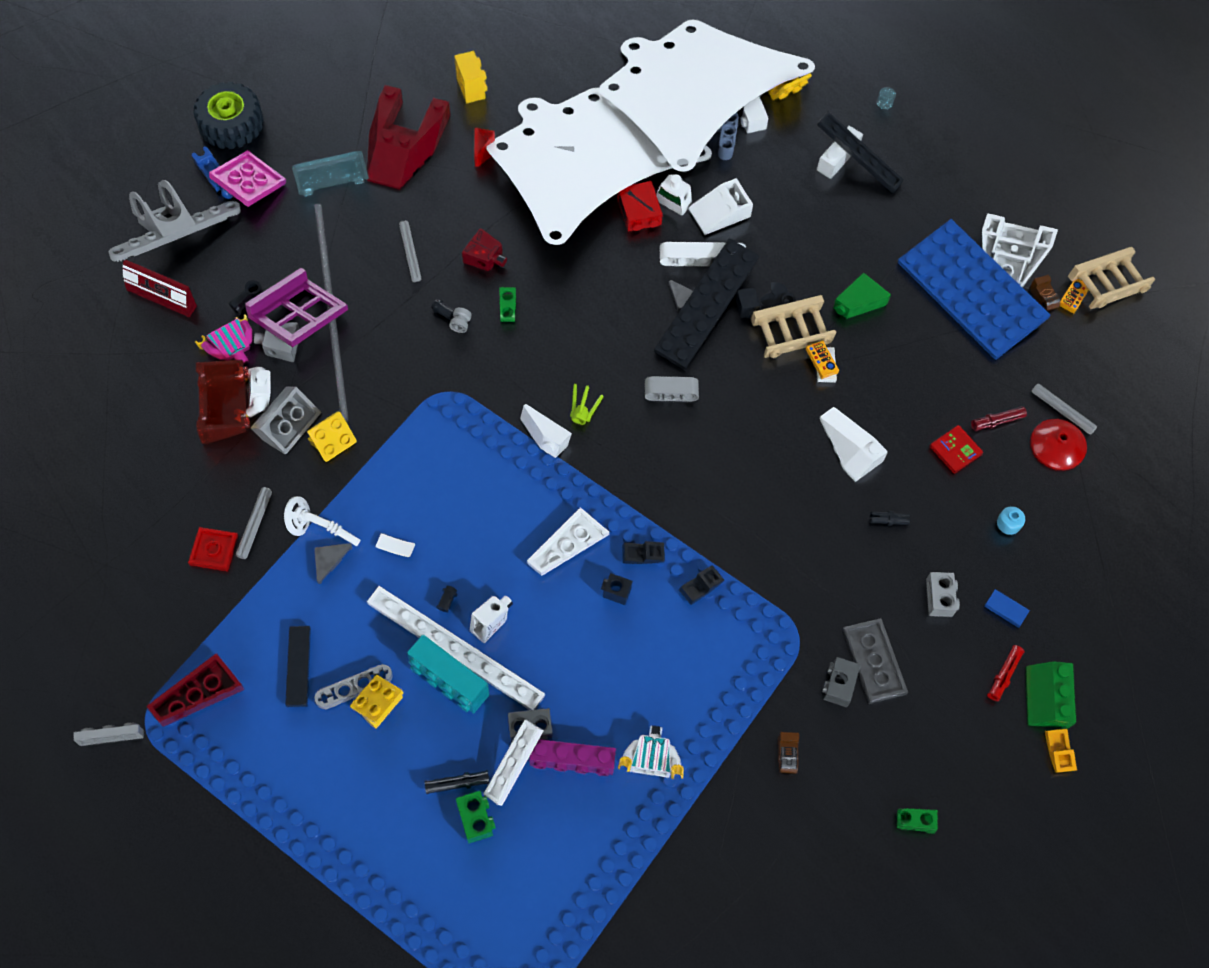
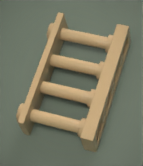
M1133 247L1084 262L1072 269L1068 275L1071 281L1082 280L1095 298L1089 306L1090 309L1102 308L1110 302L1139 292L1144 293L1151 288L1150 285L1154 282L1155 278L1151 277L1144 280L1131 262V258L1135 254ZM1117 266H1125L1136 283L1129 284ZM1111 270L1122 288L1115 290L1103 271ZM1089 275H1096L1108 292L1101 295L1089 278Z
M822 295L753 312L751 318L752 325L762 327L769 346L766 347L764 358H775L782 353L806 348L820 341H824L825 345L833 341L836 331L827 332L819 312L824 303ZM810 312L813 314L820 334L810 336L802 316L804 313ZM792 316L796 318L803 338L792 339L785 320L786 318ZM769 322H779L786 342L775 343L768 324Z

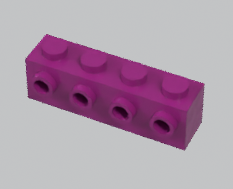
M538 740L530 754L529 762L530 766L537 769L554 768L556 771L573 770L580 774L591 772L600 776L613 775L616 748Z

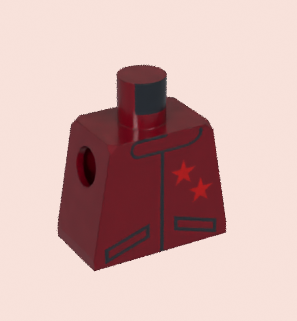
M481 228L462 251L464 263L486 271L491 270L494 264L504 267L507 262V257L502 255V244Z

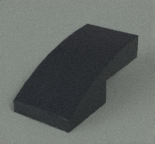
M645 541L643 544L624 542L622 545L623 563H662L665 561L664 543Z
M712 565L698 573L696 578L682 585L679 591L689 604L692 605L723 583L724 579Z

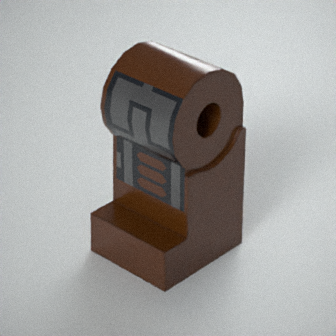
M780 732L778 736L780 773L797 774L799 733Z

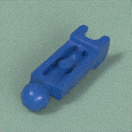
M203 147L205 152L203 156L192 153L195 165L201 170L215 191L219 192L221 190V194L225 199H232L233 195L209 178V172L220 166L207 147Z

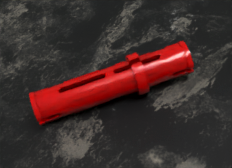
M1012 646L1001 671L994 678V684L988 693V697L993 701H1000L1005 688L1010 685L1009 680L1025 652L1020 646Z

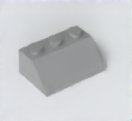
M286 386L251 426V429L263 441L283 454H287L321 412L297 387Z

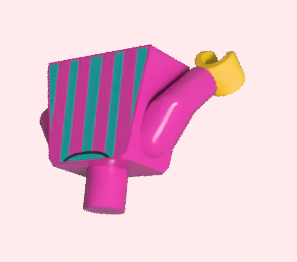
M243 314L244 319L239 320L236 317L232 322L208 334L207 339L205 336H201L203 341L200 343L195 341L199 349L206 351L209 355L219 360L230 361L234 358L238 365L242 366L249 361L244 352L250 349L252 328L246 314Z

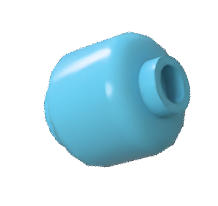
M1010 506L1005 508L997 518L999 530L1008 535L1016 534L1025 523V515L1017 507Z

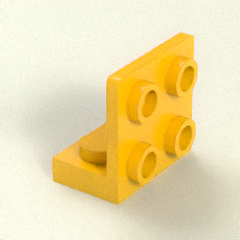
M809 73L801 78L797 77L768 90L772 100L777 98L782 100L788 96V93L800 91L803 86L808 84L807 80L812 75Z

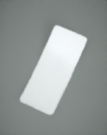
M381 534L376 547L397 555L410 557L415 543Z

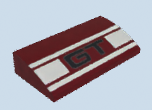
M126 259L123 261V279L127 291L187 317L191 316L197 305L189 286Z

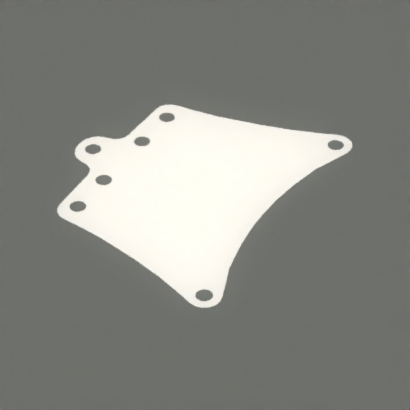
M688 20L658 41H649L640 37L625 41L621 46V52L628 58V63L602 83L599 91L644 131L675 170L684 172L691 170L695 166L707 142L739 109L764 92L786 81L811 73L815 69V65L809 59L748 42L698 20ZM688 26H694L696 28V32L688 33L686 32L685 28ZM673 42L675 47L667 49L664 47V43ZM631 43H637L640 45V48L637 50H631L629 49V45ZM805 62L809 65V68L801 70L797 65ZM637 66L642 71L639 74H633L630 69ZM616 83L620 88L617 91H611L608 89V86ZM684 158L689 161V164L681 167L677 165V161Z
M599 88L589 89L560 104H550L540 98L524 100L518 106V111L523 117L522 124L497 137L493 143L487 146V151L507 173L524 198L545 241L554 245L567 241L581 221L611 196L637 181L673 168L644 131L620 108L600 93ZM590 94H597L600 99L593 102L588 99V96ZM529 103H535L538 109L530 111L526 106ZM565 107H571L574 113L566 115L562 110ZM525 128H532L535 133L532 136H526L523 134V130ZM504 142L508 144V149L499 150L496 145ZM706 145L703 148L706 152L705 155L699 156L697 162L708 160L711 157L712 152ZM554 146H574L575 152L555 148ZM684 158L677 161L679 166L689 164V161ZM552 231H559L562 237L554 240L550 238L549 234Z

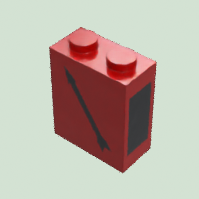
M652 181L633 184L618 192L617 199L628 231H638L643 228H653L662 225L663 214Z

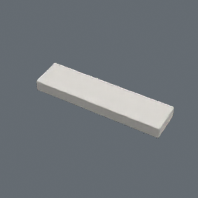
M524 720L484 792L486 797L498 805H503L543 733L542 729L530 721Z

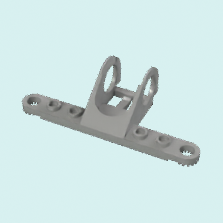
M166 180L158 183L161 202L166 206L154 211L150 210L147 203L143 202L136 192H130L129 200L132 212L137 216L139 224L149 232L109 250L110 259L114 262L116 260L119 262V260L122 261V259H128L130 256H137L226 220L229 216L238 215L240 213V205L238 202L229 201L190 216L174 188ZM165 188L169 191L173 199L174 207L169 203L166 197ZM136 199L139 201L144 210L143 215H141V213L138 210ZM168 213L172 215V217L166 218L163 216Z

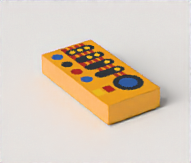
M1077 279L1073 281L1060 301V307L1073 314L1089 291L1082 280Z
M824 341L806 347V351L821 379L838 374L839 369Z

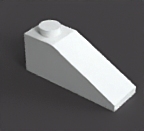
M758 96L744 106L741 125L745 127L747 133L765 130L767 128L768 116Z
M527 404L523 406L520 417L521 421L538 446L556 458L568 446L572 433Z

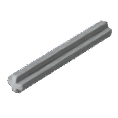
M406 220L401 221L399 226L411 279L413 282L421 281V274L409 222Z
M1036 384L1032 389V393L1087 433L1092 434L1097 429V425L1042 385Z
M262 487L236 552L239 558L246 559L272 494L269 488Z

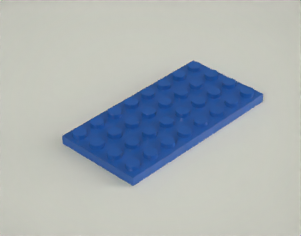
M952 219L898 259V264L995 360L1050 317V314Z

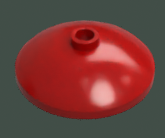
M1062 419L1045 420L1038 424L1031 434L1030 446L1034 456L1043 465L1051 469H1072L1078 466L1086 455L1087 442L1083 433L1068 421Z

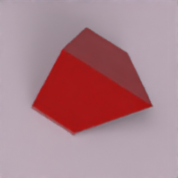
M475 128V167H479L491 157V154L487 151V146L495 141V131Z

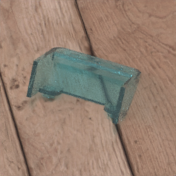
M361 150L292 165L299 195L303 194V196L313 195V191L348 182H354L357 185L365 183V180L369 179Z

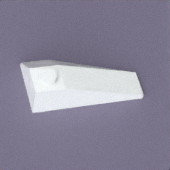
M835 407L820 416V421L827 436L833 443V449L839 456L842 468L855 482L884 461L887 450L873 436Z

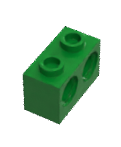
M477 791L456 798L468 844L493 836L492 829L496 827L493 817H488L486 809L490 808L487 797H482L481 791ZM471 802H477L479 808L471 811L468 809V805ZM478 822L486 825L482 831H475L473 828Z

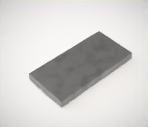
M879 618L844 627L843 632L853 661L861 664L858 675L868 704L906 695L908 690L882 619Z

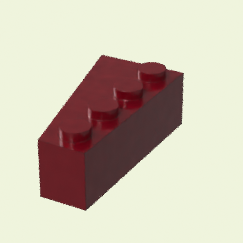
M216 653L146 707L164 727L245 689Z

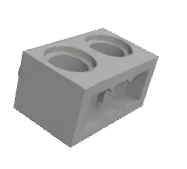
M930 572L926 579L929 616L953 617L956 611L959 610L960 605L959 599L956 598L958 581L955 580L954 573ZM939 583L945 584L946 588L941 587ZM940 601L946 602L948 607L943 606Z

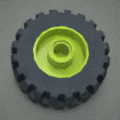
M229 81L228 83L219 82L218 85L213 84L209 86V89H204L201 92L202 95L197 97L193 107L194 118L200 134L209 144L213 146L218 145L219 148L223 149L225 147L234 149L237 146L240 148L245 143H251L252 139H255L259 135L258 132L262 130L264 118L257 95L249 87Z

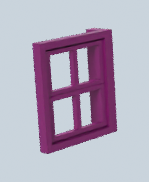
M302 268L245 303L249 319L291 347L296 346L348 310L346 303L308 280L306 270ZM303 290L315 296V298L300 308L289 301V299ZM320 300L332 307L317 318L305 311ZM280 305L292 311V313L277 323L265 316ZM297 315L308 322L307 325L293 334L281 327Z

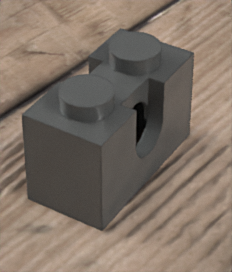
M839 657L835 659L834 663L830 662L827 674H830V679L824 682L822 692L825 693L823 700L847 707L851 702L861 664ZM835 678L841 679L844 684L836 683Z

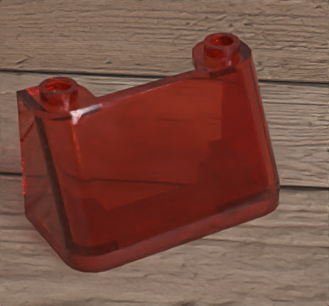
M243 360L196 362V372L199 374L200 416L197 421V432L201 443L210 444L247 432V428H250V418L246 417L245 378H249L248 367H244Z

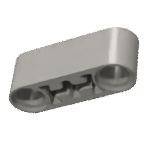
M648 377L645 379V398L650 401H696L699 398L698 379L693 377Z

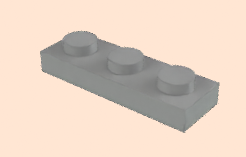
M125 723L121 727L106 725L102 729L97 730L84 728L81 729V732H74V741L79 746L144 738V730L137 723Z

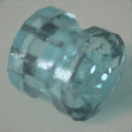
M889 87L882 88L879 92L877 105L882 109L891 108L896 92Z

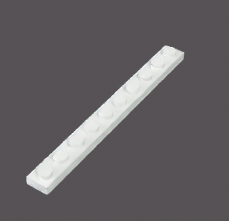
M379 586L368 599V605L420 638L424 634L484 681L527 709L536 710L545 697V693Z

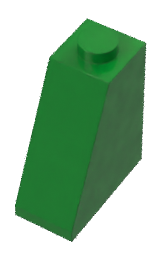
M863 273L836 298L833 309L839 315L848 319L886 306L891 294Z

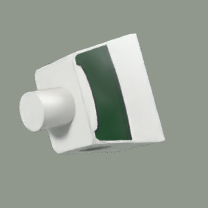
M669 175L659 187L656 195L658 202L683 216L692 205L691 187L683 182L679 175Z

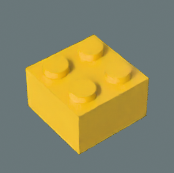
M474 51L454 55L456 78L465 102L470 103L485 99L487 86L484 80H486V73L484 69L481 70L480 58L476 57Z

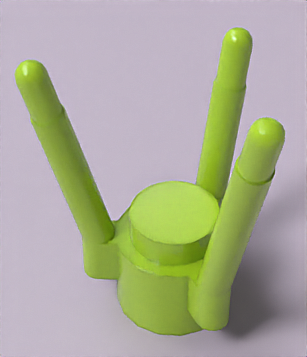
M574 384L570 417H572L571 420L573 422L584 425L586 421L590 422L591 416L603 399V395L599 396L590 412H588V408L584 406L589 386H586L581 404L576 408L577 384Z

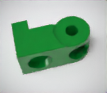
M499 287L500 321L515 322L516 287Z
M898 809L897 828L935 834L937 831L938 810Z

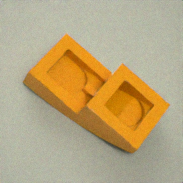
M1068 730L1045 731L1048 751L1055 772L1076 771L1074 749H1070Z

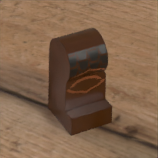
M1049 274L1035 278L1029 287L1035 300L1046 311L1060 306L1059 296L1055 293L1050 283L1052 280Z

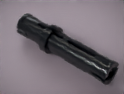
M488 770L470 774L469 772H464V775L429 781L425 780L426 794L464 787L471 789V786L489 784Z

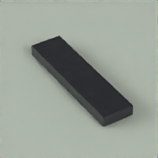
M289 626L286 707H308L310 626Z

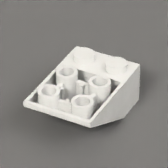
M736 178L719 185L688 209L704 235L751 217L753 203Z

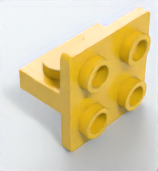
M339 411L307 431L310 436L307 439L319 451L325 462L357 442Z
M376 675L352 702L350 707L361 714L372 727L377 729L403 698L402 694L404 692Z

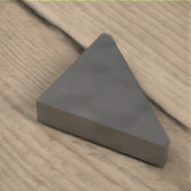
M670 280L669 287L677 311H680L693 291Z
M351 543L315 548L318 584L322 583L323 579L335 569L347 552L352 549Z

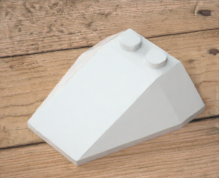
M987 213L982 229L983 250L1023 287L1053 247L1058 229L1041 225L1039 230L1006 223L1005 217Z

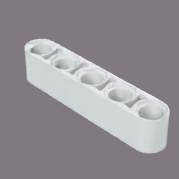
M664 242L660 245V263L665 266H711L725 243Z

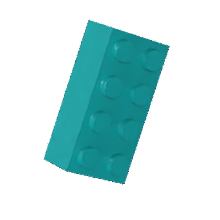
M424 634L407 652L408 662L411 665L410 669L419 676L421 674L427 678L426 681L432 687L436 688L438 686L442 689L445 697L459 702L458 706L465 712L470 711L474 714L488 698V683Z

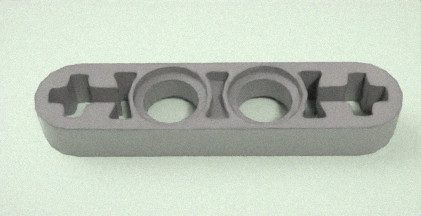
M383 664L320 689L315 694V702L321 709L332 708L356 698L363 691L364 688L358 686L360 679L367 678L370 682L372 680L370 675L373 674L374 677L376 675L380 676V672L384 671V673H387L385 680L391 682L393 677L392 671L389 666ZM342 686L350 688V692L346 696H341L338 693ZM333 690L335 692L336 697L338 698L336 700L332 696L333 694L331 691ZM323 695H326V697H329V698L327 699V701H328L327 703H324L323 701H320V700H322V696H323Z

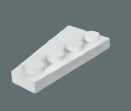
M580 507L527 560V564L542 576L608 536L609 531Z

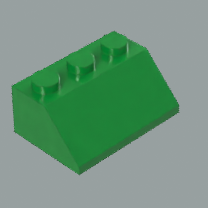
M1047 662L1026 666L1028 725L1069 729L1076 723L1073 663Z

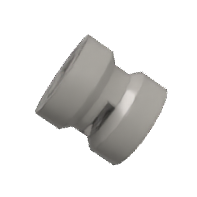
M456 308L453 313L454 318L451 319L449 327L455 332L465 333L468 328L467 322L470 321L472 316L471 312L464 308Z

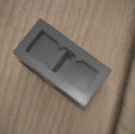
M550 708L508 713L511 743L518 733L514 730L515 727L522 725L524 720H528L534 725L538 723L546 725L539 740L552 738Z

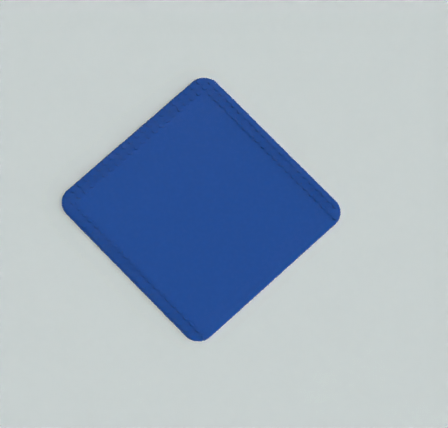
M441 392L425 399L319 514V517L330 522L334 521V524L338 523V526L341 525L342 529L359 538L361 541L358 546L352 544V549L347 552L342 561L323 579L321 584H318L315 548L348 544L350 542L338 535L335 536L334 533L331 534L330 531H326L327 528L312 522L306 532L298 537L163 685L150 703L216 653L245 690L164 727L147 708L145 730L150 742L159 752L425 967L576 968L794 664L800 648L799 633L792 619L781 609L559 457L555 458L546 453L533 439L485 406L463 393ZM580 507L609 531L608 536L542 576L527 564V560ZM385 534L399 540L415 543L411 556L405 557L377 548L376 544L380 535ZM645 541L664 543L665 561L662 563H623L622 545L624 542L643 544ZM713 565L723 577L724 582L706 596L690 605L679 591L680 587L696 578L698 573ZM610 573L633 581L626 605L603 598L601 586L604 579L609 578ZM379 586L545 693V697L536 710L550 708L552 738H549L548 741L616 748L613 775L600 776L591 772L580 774L573 770L556 771L554 768L537 769L530 766L528 758L502 806L487 797L490 808L486 809L488 817H493L496 827L492 829L493 836L468 844L456 798L477 791H481L483 797L489 784L471 786V789L464 787L426 794L425 780L429 781L464 775V772H469L470 774L488 770L489 781H491L512 744L508 713L529 711V709L488 683L489 696L474 714L470 711L465 712L458 706L459 702L445 697L442 689L438 686L436 688L432 687L426 681L427 678L422 674L419 676L410 669L411 665L408 662L407 652L418 641L419 637L368 605V599ZM446 586H451L457 589V597H454L449 611L446 613L436 607L443 594L442 589L446 588ZM618 586L611 587L613 591L621 590ZM492 596L497 597L499 600L504 596L509 597L513 605L508 610L506 622L487 642L483 643L470 632L472 613ZM289 626L311 627L308 707H286ZM382 664L389 666L392 671L393 677L390 683L404 692L402 694L403 698L377 729L372 727L361 714L350 707L356 698L329 709H321L315 702V694L320 689ZM381 671L380 677L385 679L387 673ZM362 678L358 681V686L361 688H365L369 684V679ZM342 686L338 691L339 695L346 696L350 692V688ZM334 690L331 691L332 694H333L332 696L334 697V699H335V700L338 699V698L336 697V695H335ZM323 695V696H322V700H320V701H323L324 703H327V702H328L327 699H328L329 697H326V695ZM544 723L536 724L542 730L546 728ZM522 725L516 726L514 730L518 732ZM650 726L662 727L661 738L669 739L670 745L675 747L681 765L684 768L683 779H681L679 774H675L674 779H671V774L667 778L627 772L628 768L626 766H621L618 769L620 758L623 757L624 751L634 740H639L640 735L649 736ZM471 802L468 805V809L471 811L479 808L477 802ZM478 822L474 825L473 829L475 831H482L486 825Z

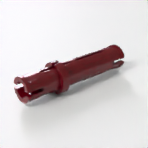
M1021 406L997 414H987L983 418L972 420L971 427L974 431L984 428H995L996 425L1025 418L1027 411L1025 407Z

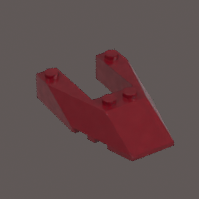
M385 85L379 96L369 132L367 181L400 189L413 176V172L418 167L420 168L429 156L434 154L451 115L449 101L433 98L418 131L394 125L393 123L403 103L402 92L399 88Z

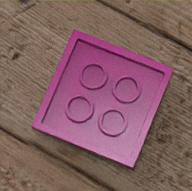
M248 150L209 172L210 179L247 207L286 183V179Z

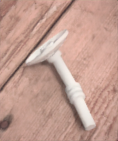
M302 497L291 498L285 507L284 521L287 530L292 535H303L311 521L327 528L326 531H330L331 534L334 533L335 536L342 537L355 546H358L361 541L342 529L341 525L338 526V523L334 524V521L330 522L310 513L309 505ZM298 503L299 507H297L296 510L292 512L294 505Z

